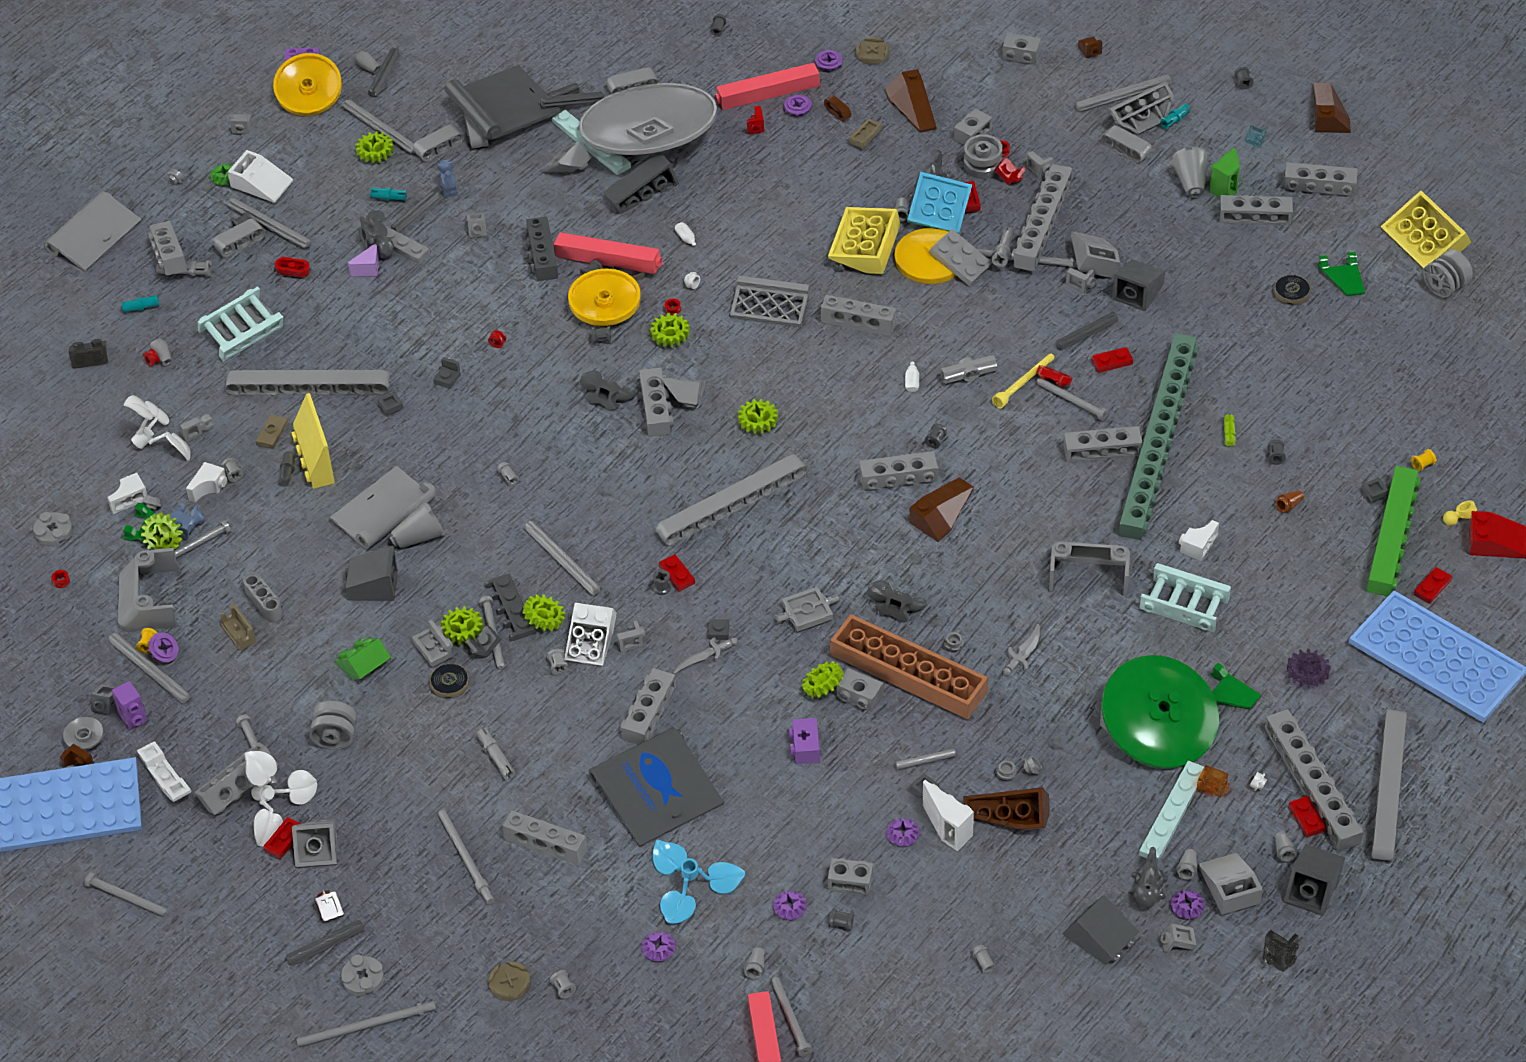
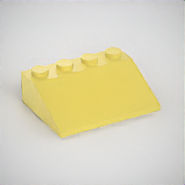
M1422 191L1418 192L1381 226L1423 268L1447 250L1454 249L1462 252L1472 243L1467 233Z
M846 207L828 258L864 273L883 274L901 225L897 209Z
M308 393L305 395L293 422L294 431L291 434L294 443H298L296 445L298 456L302 455V458H300L302 469L307 470L304 472L307 483L311 482L312 488L315 489L334 484L335 481L328 445L311 395Z

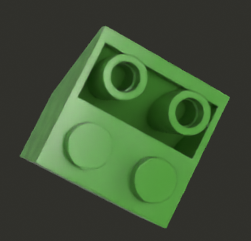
M1233 148L1211 167L1210 193L1219 198L1221 195H1235L1238 191L1240 164L1237 149Z
M368 637L357 640L354 643V647L350 650L347 648L338 654L339 657L334 661L353 680L363 678L390 659L391 656L379 638Z

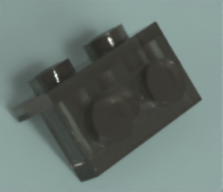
M94 339L91 343H73L69 348L72 368L107 364L106 340Z
M1270 930L1265 936L1262 959L1268 965L1274 966L1282 972L1288 966L1292 967L1297 960L1296 952L1299 948V935L1295 933L1288 941Z

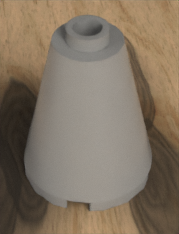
M1192 147V150L1187 151L1186 148H1183L1173 155L1172 163L1186 194L1192 198H1198L1204 193L1207 154L1204 149L1199 147Z
M425 501L391 531L392 536L389 538L395 547L399 546L401 549L440 537L445 533L427 501Z

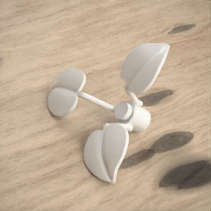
M129 396L124 406L132 408L145 418L140 429L131 438L132 442L138 448L143 449L148 443L151 445L153 442L166 437L184 455L188 462L190 460V448L177 434L166 432L155 438L152 437L154 435L151 430L152 426L157 420L163 425H167L169 423L168 416L150 401L144 403L137 396ZM155 417L149 426L145 427L147 421Z
M249 751L245 752L246 775L250 783L255 785L251 792L252 797L260 801V804L268 809L259 810L254 819L255 839L257 845L262 847L283 823L281 816L273 813V808L266 801H270L275 793L290 792V801L292 803L305 804L315 795L317 780L305 770H296L288 778L287 784L289 789H273L266 784L271 782L270 777L277 771L276 761L265 752Z

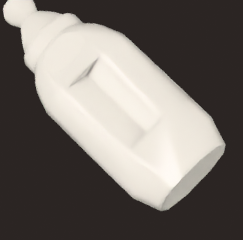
M681 222L675 225V231L681 239L695 246V235L687 224Z
M913 361L910 362V366L905 373V387L909 392H915L919 388V371Z

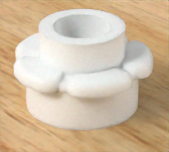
M691 272L685 276L684 283L687 288L696 289L698 287L700 276L696 272Z
M1257 772L1249 785L1254 788V791L1257 789L1262 790L1267 781L1264 778L1265 773Z

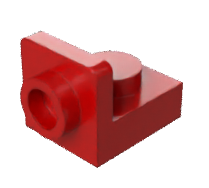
M754 106V114H751L752 119L746 120L748 134L765 132L761 106Z
M1005 157L994 170L1009 185L1012 182H1019L1023 178L1022 174L1026 168L1023 166L1017 169Z

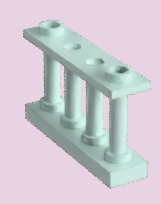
M258 286L247 290L244 295L210 315L201 317L198 321V332L201 333L207 329L219 343V357L223 362L283 327V316L280 312L271 315L258 300L260 297V288ZM252 303L265 318V321L256 324L244 310V307ZM238 312L250 329L246 332H240L228 316ZM223 321L235 338L231 341H226L213 325Z
M1157 563L1154 568L1153 581L1156 584L1150 596L1141 595L1140 609L1201 628L1202 630L1214 632L1217 617L1213 615L1219 602L1228 603L1231 586ZM1164 584L1175 588L1168 602L1157 599ZM1182 590L1193 593L1187 608L1176 605ZM1201 596L1212 599L1206 614L1195 611Z

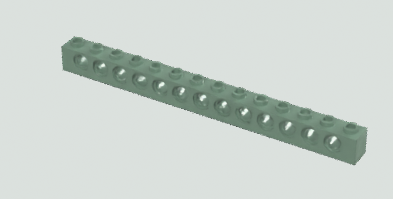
M1177 333L1174 335L1121 517L1119 536L1142 540L1143 533L1147 534L1149 527L1147 519L1152 517L1153 508H1151V505L1156 503L1157 494H1155V491L1160 489L1161 480H1159V477L1164 475L1165 466H1163V463L1168 461L1169 452H1167V449L1171 450L1173 441L1171 436H1175L1177 425L1174 424L1179 422L1180 411L1178 410L1183 408L1184 398L1182 396L1187 394L1188 385H1186V382H1190L1192 374L1190 369H1194L1195 358L1193 357L1198 355L1199 345H1196L1197 337Z

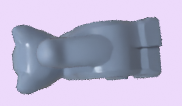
M442 160L437 164V168L441 172L440 186L443 189V197L458 195L455 178L451 171L453 162L448 160Z
M180 504L179 508L171 513L170 519L176 518L175 524H181L178 530L183 531V534L180 537L187 540L189 533L194 529L195 525L203 523L205 517L197 505L187 515L183 513L185 505Z

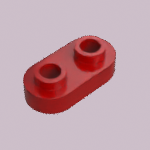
M281 257L275 261V269L279 274L304 277L310 273V265L306 260Z
M1039 365L1037 369L1040 378L1048 381L1049 379L1055 380V384L1062 387L1070 385L1073 379L1070 375L1044 365Z

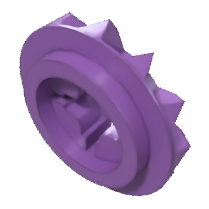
M833 50L822 51L817 54L815 64H817L818 68H822L823 71L826 69L829 71L831 69L837 70L842 64V56Z
M793 95L785 100L784 107L790 115L796 114L798 117L799 114L805 116L806 112H810L812 103L806 96Z
M157 633L148 642V651L152 653V658L158 659L159 662L168 663L178 655V644L167 633ZM162 645V647H166L168 649H166L163 652V650L158 649V647Z
M903 817L899 820L894 819L891 824H888L887 837L891 843L897 846H909L917 841L919 828L917 823L912 822L911 818L908 820ZM902 827L905 828L904 836H902L900 831Z
M1182 889L1179 893L1175 892L1174 897L1171 898V908L1181 918L1193 919L1200 916L1204 911V898L1200 896L1199 892L1195 893L1192 889L1189 891ZM1185 899L1191 902V909L1186 903H1184Z
M785 890L782 894L778 893L777 898L774 899L773 907L779 917L793 920L805 913L807 902L802 893H796L795 890L792 892ZM788 900L793 903V909L787 904Z
M654 931L653 934L646 935L645 940L642 941V951L650 960L663 961L670 958L675 952V940L671 934H665L664 931L661 933ZM661 941L662 945L656 951L655 944Z

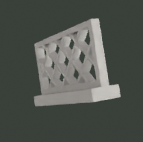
M738 276L730 318L801 327L807 301L810 298L809 285ZM740 292L749 293L750 296L742 299ZM766 295L768 298L760 302L757 296ZM777 297H782L785 299V301H783L780 304H777V302L774 299H776ZM754 299L757 305L749 308L746 303ZM796 299L803 300V303L796 307L792 301ZM772 302L775 307L767 311L764 305ZM789 304L793 309L785 313L781 308ZM743 305L746 311L737 313L736 309ZM761 308L764 313L759 316L755 315L753 311ZM777 310L782 314L778 318L771 316ZM796 312L799 319L798 321L790 320L788 316Z

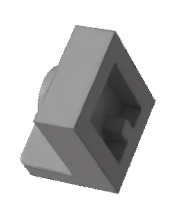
M234 114L233 119H230L232 134L250 133L251 114Z
M1031 151L1027 153L1026 167L1038 178H1041L1046 174L1047 170H1050L1054 159L1049 157L1042 160L1040 156Z
M484 212L467 214L470 238L486 236Z
M1070 268L1067 271L1066 285L1085 293L1095 283V270L1091 269L1085 275L1080 271Z
M637 620L633 621L634 630L617 634L618 646L621 652L643 646L645 632L643 626L639 627Z
M1171 923L1161 934L1164 952H1169L1174 946L1191 950L1196 946L1192 927Z

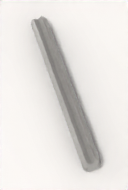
M1166 74L1084 99L1076 103V108L1081 112L1133 96L1165 81L1167 84H1170L1171 78Z
M344 101L343 107L378 132H384L385 136L389 135L394 143L410 154L415 153L413 151L414 143L353 101Z
M235 198L229 199L228 206L241 214L248 212L252 219H255L262 226L304 249L310 246L311 241Z
M533 521L525 524V530L591 595L599 593V585Z
M114 632L109 636L111 644L181 703H186L190 699L187 691L118 633Z

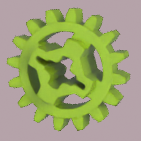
M377 131L374 134L368 132V136L362 135V139H358V143L355 144L357 156L361 160L365 158V162L371 160L374 163L378 160L380 163L381 159L387 160V156H391V152L394 151L392 139H390L389 135L385 136L384 132L378 134Z
M667 313L665 317L661 314L660 319H654L650 328L652 340H657L658 345L663 343V347H666L667 344L673 347L675 343L679 346L680 341L686 342V337H689L690 332L688 320H684L682 315L677 317V313L673 316Z
M753 399L752 403L746 401V406H740L741 410H738V423L741 424L742 429L746 428V432L752 430L754 434L757 431L763 434L764 430L770 432V427H776L778 409H775L774 404L770 405L769 400L764 403L763 399H760L759 402Z
M160 512L157 515H151L150 518L145 520L146 524L141 527L145 532L141 533V536L146 537L143 543H149L148 549L152 547L154 550L176 549L179 547L178 543L183 540L179 535L183 534V531L178 530L181 524H175L176 518L170 519L169 513L164 516L163 512Z
M535 594L534 598L530 596L526 600L522 611L523 614H526L524 618L530 620V625L535 624L536 629L542 627L543 631L546 628L550 631H553L554 628L559 629L566 614L562 611L564 607L558 606L559 601H552V597L547 599L544 594L542 597H539L537 594Z
M466 606L462 610L455 607L454 612L449 610V615H443V620L440 622L445 638L448 637L452 644L458 641V645H461L463 641L466 643L468 638L475 640V636H478L481 633L480 631L483 630V620L479 612L474 613L473 608L466 610Z
M827 661L824 664H819L816 669L812 668V672L806 674L807 678L802 680L804 682L802 687L808 696L814 698L817 695L819 698L821 695H827L829 690L834 691L833 687L840 685L838 681L843 680L842 675H844V672L838 663L835 664L832 661L829 664Z

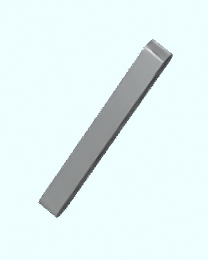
M233 370L227 374L225 390L231 395H306L308 393L310 395H382L388 392L390 375L384 370Z
M792 454L663 520L657 525L655 531L667 545H673L802 478L807 472V467L797 455Z
M1386 709L1372 859L1393 861L1407 712Z

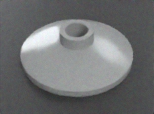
M80 717L71 721L65 727L63 738L68 747L74 743L80 748L87 750L96 746L101 741L104 731L102 724L95 718Z

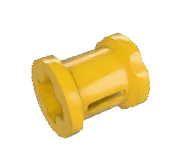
M1426 449L1424 453L1411 457V464L1418 472H1421L1428 465L1436 464L1437 461L1431 449Z
M151 628L142 629V637L137 643L136 649L144 654H151L148 651V642L153 635L157 634V631Z

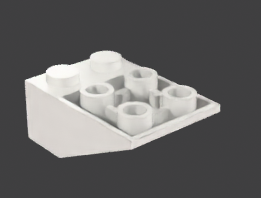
M248 150L244 152L228 171L232 188L273 203L278 200L293 182L290 176L262 155Z
M575 603L564 660L603 666L614 631L616 611L608 607Z
M924 780L923 807L941 841L959 851L973 836L974 811L969 806L958 802L952 795L941 791L935 784Z

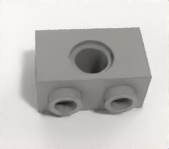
M1007 33L1003 44L1002 59L1036 65L1040 53L1041 38Z
M974 109L960 123L955 125L954 140L964 145L973 136L987 135L992 130V117L978 109Z
M848 668L842 676L843 680L839 681L840 685L837 686V697L845 702L855 704L861 709H867L872 712L883 696V682Z

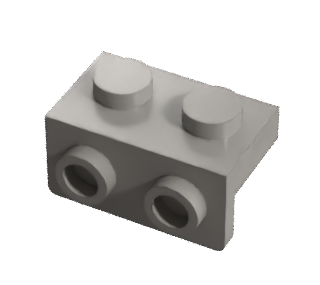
M430 620L428 621L429 629L413 636L412 640L431 667H434L453 657L451 650L453 644L448 637L445 638L441 627L435 625Z

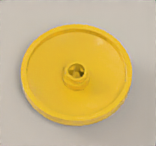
M303 53L289 58L279 67L274 77L273 89L277 101L286 111L299 116H313L325 112L335 104L341 94L342 79L337 66L329 58L315 53Z
M923 228L905 235L895 248V264L900 273L912 281L923 284L943 283L956 277L957 275L929 253L931 247L944 237L948 231L936 228Z
M597 269L581 275L573 282L569 289L568 301L572 313L581 321L597 326L618 324L630 318L640 305L641 293L638 283L629 274L616 269Z

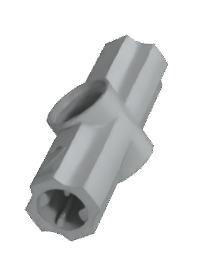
M994 355L975 360L965 357L956 365L940 368L941 380L943 384L962 379L971 382L976 380L981 374L996 371L997 363Z

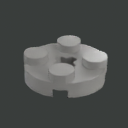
M44 512L40 514L39 519L35 522L33 531L35 537L42 545L56 546L60 544V541L64 539L66 541L70 538L73 527L67 514Z
M353 956L345 964L341 972L342 983L347 992L355 996H366V993L378 991L384 982L381 962L369 956ZM366 973L367 977L359 979L360 974Z

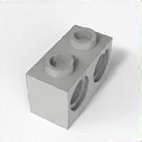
M832 858L828 875V890L869 896L873 878V863Z

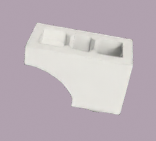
M204 462L186 488L189 501L196 503L198 499L206 494H218L227 483L225 469Z
M137 473L120 479L118 490L108 496L113 514L130 508L137 503H142L143 499L146 498V488Z
M1212 520L1202 528H1189L1186 534L1183 533L1180 537V553L1202 561L1218 535L1219 523Z

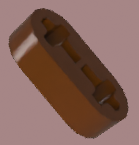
M831 95L824 100L826 109L840 121L844 122L851 117L852 114L849 107L836 96Z

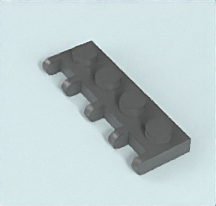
M510 573L487 580L484 583L486 588L494 587L496 591L490 595L493 601L499 599L502 606L497 608L498 614L506 613L509 619L503 623L504 628L512 627L514 633L509 635L510 640L515 641L536 634L534 624L530 625V620L524 618L526 615L522 613L524 603Z

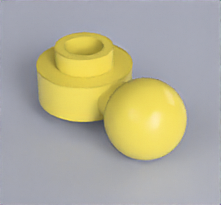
M1471 500L1464 501L1456 507L1455 512H1445L1443 515L1444 523L1448 526H1453L1458 522V518L1470 519L1471 512L1477 511L1475 503Z

